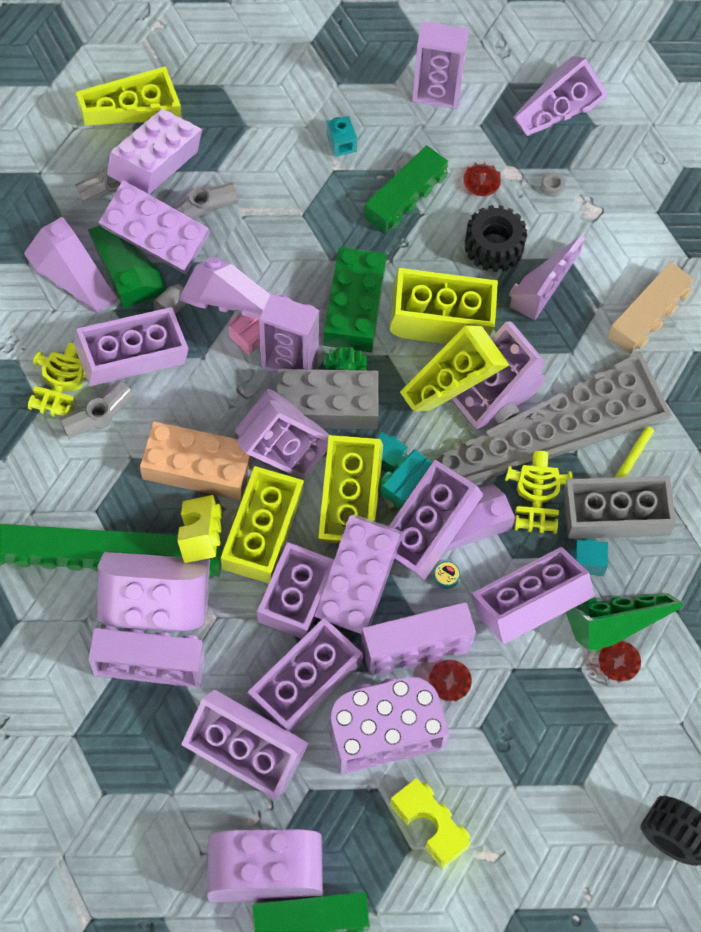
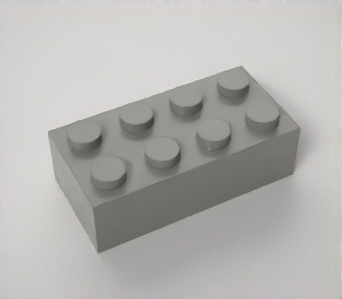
M277 369V393L321 428L377 429L378 371Z
M670 476L566 480L563 489L568 539L671 535L676 525Z

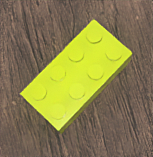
M329 435L318 536L322 543L340 544L349 516L353 514L376 522L383 454L381 439Z
M254 466L221 555L222 570L270 583L285 548L304 494V480Z

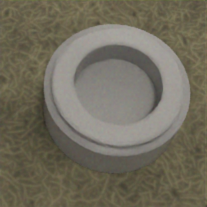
M548 173L543 177L541 190L545 195L557 197L563 193L565 179L560 174Z
M509 403L496 413L494 419L498 424H501L518 415L520 410L514 403Z

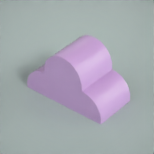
M505 322L491 339L507 360L509 366L452 398L476 429L483 428L494 422V416L505 405L514 403L518 407L529 400L545 381V376L541 372L545 360L512 322Z
M270 389L265 391L235 429V432L240 437L237 443L246 454L303 480L327 452L329 434L315 422L304 416L284 397Z

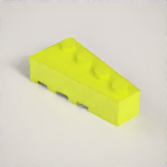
M166 66L76 92L77 106L85 126L147 122L161 109L181 118V105Z
M464 326L400 393L413 411H431L508 367L509 363L482 326Z

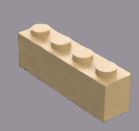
M670 262L611 326L608 338L629 354H632L637 348L641 350L648 342L650 333H657L664 323L662 320L666 316L671 317L677 310V304L680 300L686 301L693 291L691 285L694 278Z

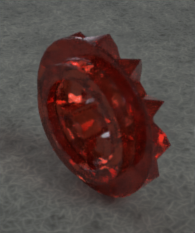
M475 162L472 167H467L463 178L464 185L474 195H492L501 185L500 171H497L494 165H487L486 162L483 164ZM482 173L486 178L483 185H481L479 178Z
M620 641L613 646L604 647L600 651L598 658L600 671L607 676V679L620 683L622 681H630L638 674L641 668V657L638 650L630 643ZM625 654L623 663L626 666L621 665L615 670V660L612 658L618 659Z
M444 660L432 668L429 675V684L434 687L439 698L445 702H457L468 694L472 685V677L468 668L461 662ZM451 672H454V681L458 682V684H453L450 690H447V684L442 680L448 679Z

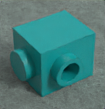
M350 116L336 117L328 120L326 135L334 157L357 152V136Z
M381 432L377 438L381 439L383 443L381 470L385 473L389 471L393 473L398 467L396 464L400 457L405 453L407 454L408 447L403 445L397 437Z
M592 538L577 540L574 549L569 550V554L590 575L604 576L608 568V542H597Z

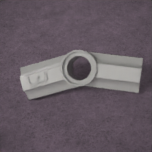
M108 166L104 167L100 173L75 184L84 204L110 192L115 193L118 190L121 182L117 180L114 183L107 182L109 177L107 175Z
M231 182L209 189L196 187L190 191L189 197L175 206L174 209L195 220L198 217L208 216L212 210L238 204L234 184ZM198 201H205L204 203H197Z
M117 380L99 398L89 401L86 407L60 417V423L68 439L94 428L104 429L108 427L112 417L134 397L133 392L125 383ZM99 411L104 412V414L100 416L94 415L96 412Z

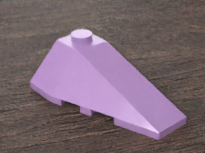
M573 55L551 74L516 113L514 119L523 133L528 136L548 128L556 122L570 119L573 115L593 109L608 94L586 58Z
M63 216L41 228L24 252L25 257L38 274L43 277L46 276L59 288H64L74 295L75 299L96 313L117 302V298Z
M579 236L526 275L519 285L516 283L509 294L511 297L510 308L535 321L582 251L585 237Z
M211 257L206 259L205 262L196 265L180 295V300L199 308L206 309L208 305L219 306V311L222 312L241 310V314L244 316L260 318L270 294L232 264L221 261L220 258Z
M493 483L479 488L483 493L482 498L445 552L512 530L515 516L505 494Z

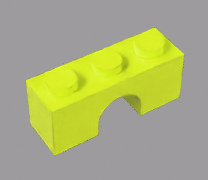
M213 495L183 501L181 516L185 526L179 527L177 541L184 563L216 557L217 546H220L218 534L221 532L220 519H223L220 504L215 503Z
M416 778L391 798L390 806L407 826L419 818H426L435 825L436 834L426 842L425 848L440 867L444 869L469 848L471 842L468 839L470 835L462 825L457 826L452 821L450 810L443 803L439 805L432 797L434 792L426 782L421 783Z

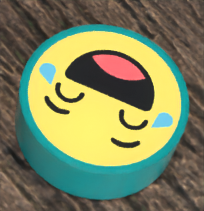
M444 561L436 566L434 581L439 587L450 589L458 584L460 570L456 564Z

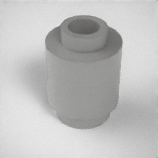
M179 284L169 286L153 301V310L172 307L176 315L187 304L180 300V295L184 288Z

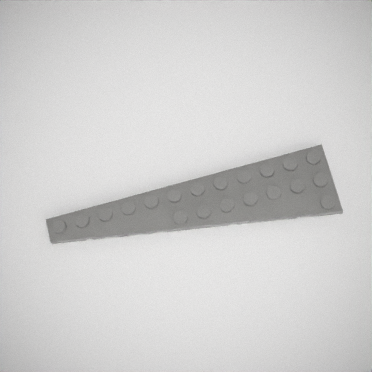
M640 351L615 364L613 368L594 375L592 379L576 384L571 390L563 394L559 393L548 401L516 415L487 430L482 436L466 441L464 445L453 451L451 449L443 453L441 457L435 460L475 484L507 473L509 466H512L511 469L517 470L522 468L523 465H532L534 451L548 452V459L670 419L671 412ZM384 498L389 512L398 509L393 503Z

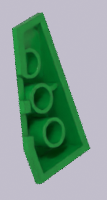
M101 225L88 229V233L123 309L160 296L167 289L159 269L134 245L102 228Z
M669 593L637 595L635 600L611 596V601H597L596 597H593L566 611V615L575 640L588 651H600L602 648L613 646L681 609L683 603Z

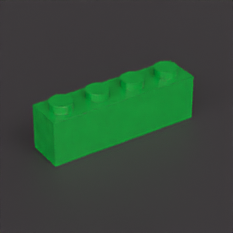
M426 145L364 204V218L385 234L391 228H396L406 213H411L422 198L429 196L437 183H442L448 175V160Z
M366 892L252 904L255 932H368L370 928Z

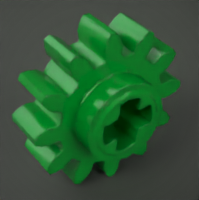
M351 347L330 349L329 354L326 353L323 357V370H366L367 355H362L361 350L356 351Z

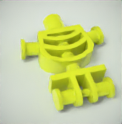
M69 342L67 344L64 354L51 352L49 357H46L41 351L36 353L33 364L43 366L41 370L44 382L52 389L34 386L33 391L35 395H31L29 399V410L35 408L40 410L42 414L50 410L53 417L57 415L65 416L71 413L72 407L75 405L74 396L61 392L78 391L84 383V378H86L74 343Z
M534 451L532 466L523 465L521 471L511 469L512 466H509L506 473L505 481H508V479L518 481L517 492L519 496L533 504L532 507H516L515 514L528 515V519L519 518V515H516L514 530L518 531V528L527 529V532H532L533 527L539 528V533L553 531V534H557L558 519L548 521L545 520V517H557L559 510L544 509L542 505L544 502L555 499L560 492V485H565L567 479H573L572 472L568 471L567 474L559 475L558 468L548 467V452ZM554 480L553 483L544 485V482ZM524 488L533 491V495L526 492ZM554 489L552 494L543 496L544 491ZM540 516L539 522H533V517Z

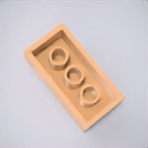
M153 421L140 470L142 480L242 501L253 457L241 449L237 443L238 439Z

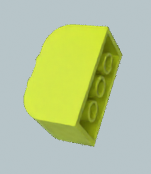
M399 268L393 281L390 332L404 339L447 344L464 326H482L490 337L495 328L498 281Z

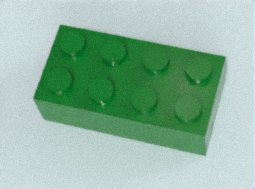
M338 247L324 328L323 346L335 348L351 347L356 351L361 350L372 353L386 270L387 253Z

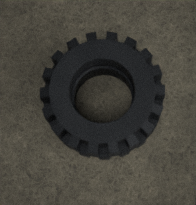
M490 205L488 209L484 207L479 209V212H475L471 220L469 219L464 248L465 252H468L467 257L469 260H474L475 266L481 265L483 266L482 269L486 271L488 268L492 269V272H498V269L505 271L508 270V266L514 267L516 262L522 258L527 237L526 224L524 220L520 221L521 216L518 213L513 214V209L511 208L506 210L501 205L498 208ZM497 234L504 237L507 241L493 243L484 236Z
M658 796L640 824L642 833L652 845L672 859L687 865L700 866L701 812L680 799L670 796Z

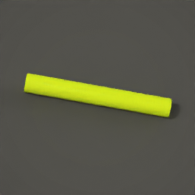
M645 426L614 478L627 477L654 433L653 428Z

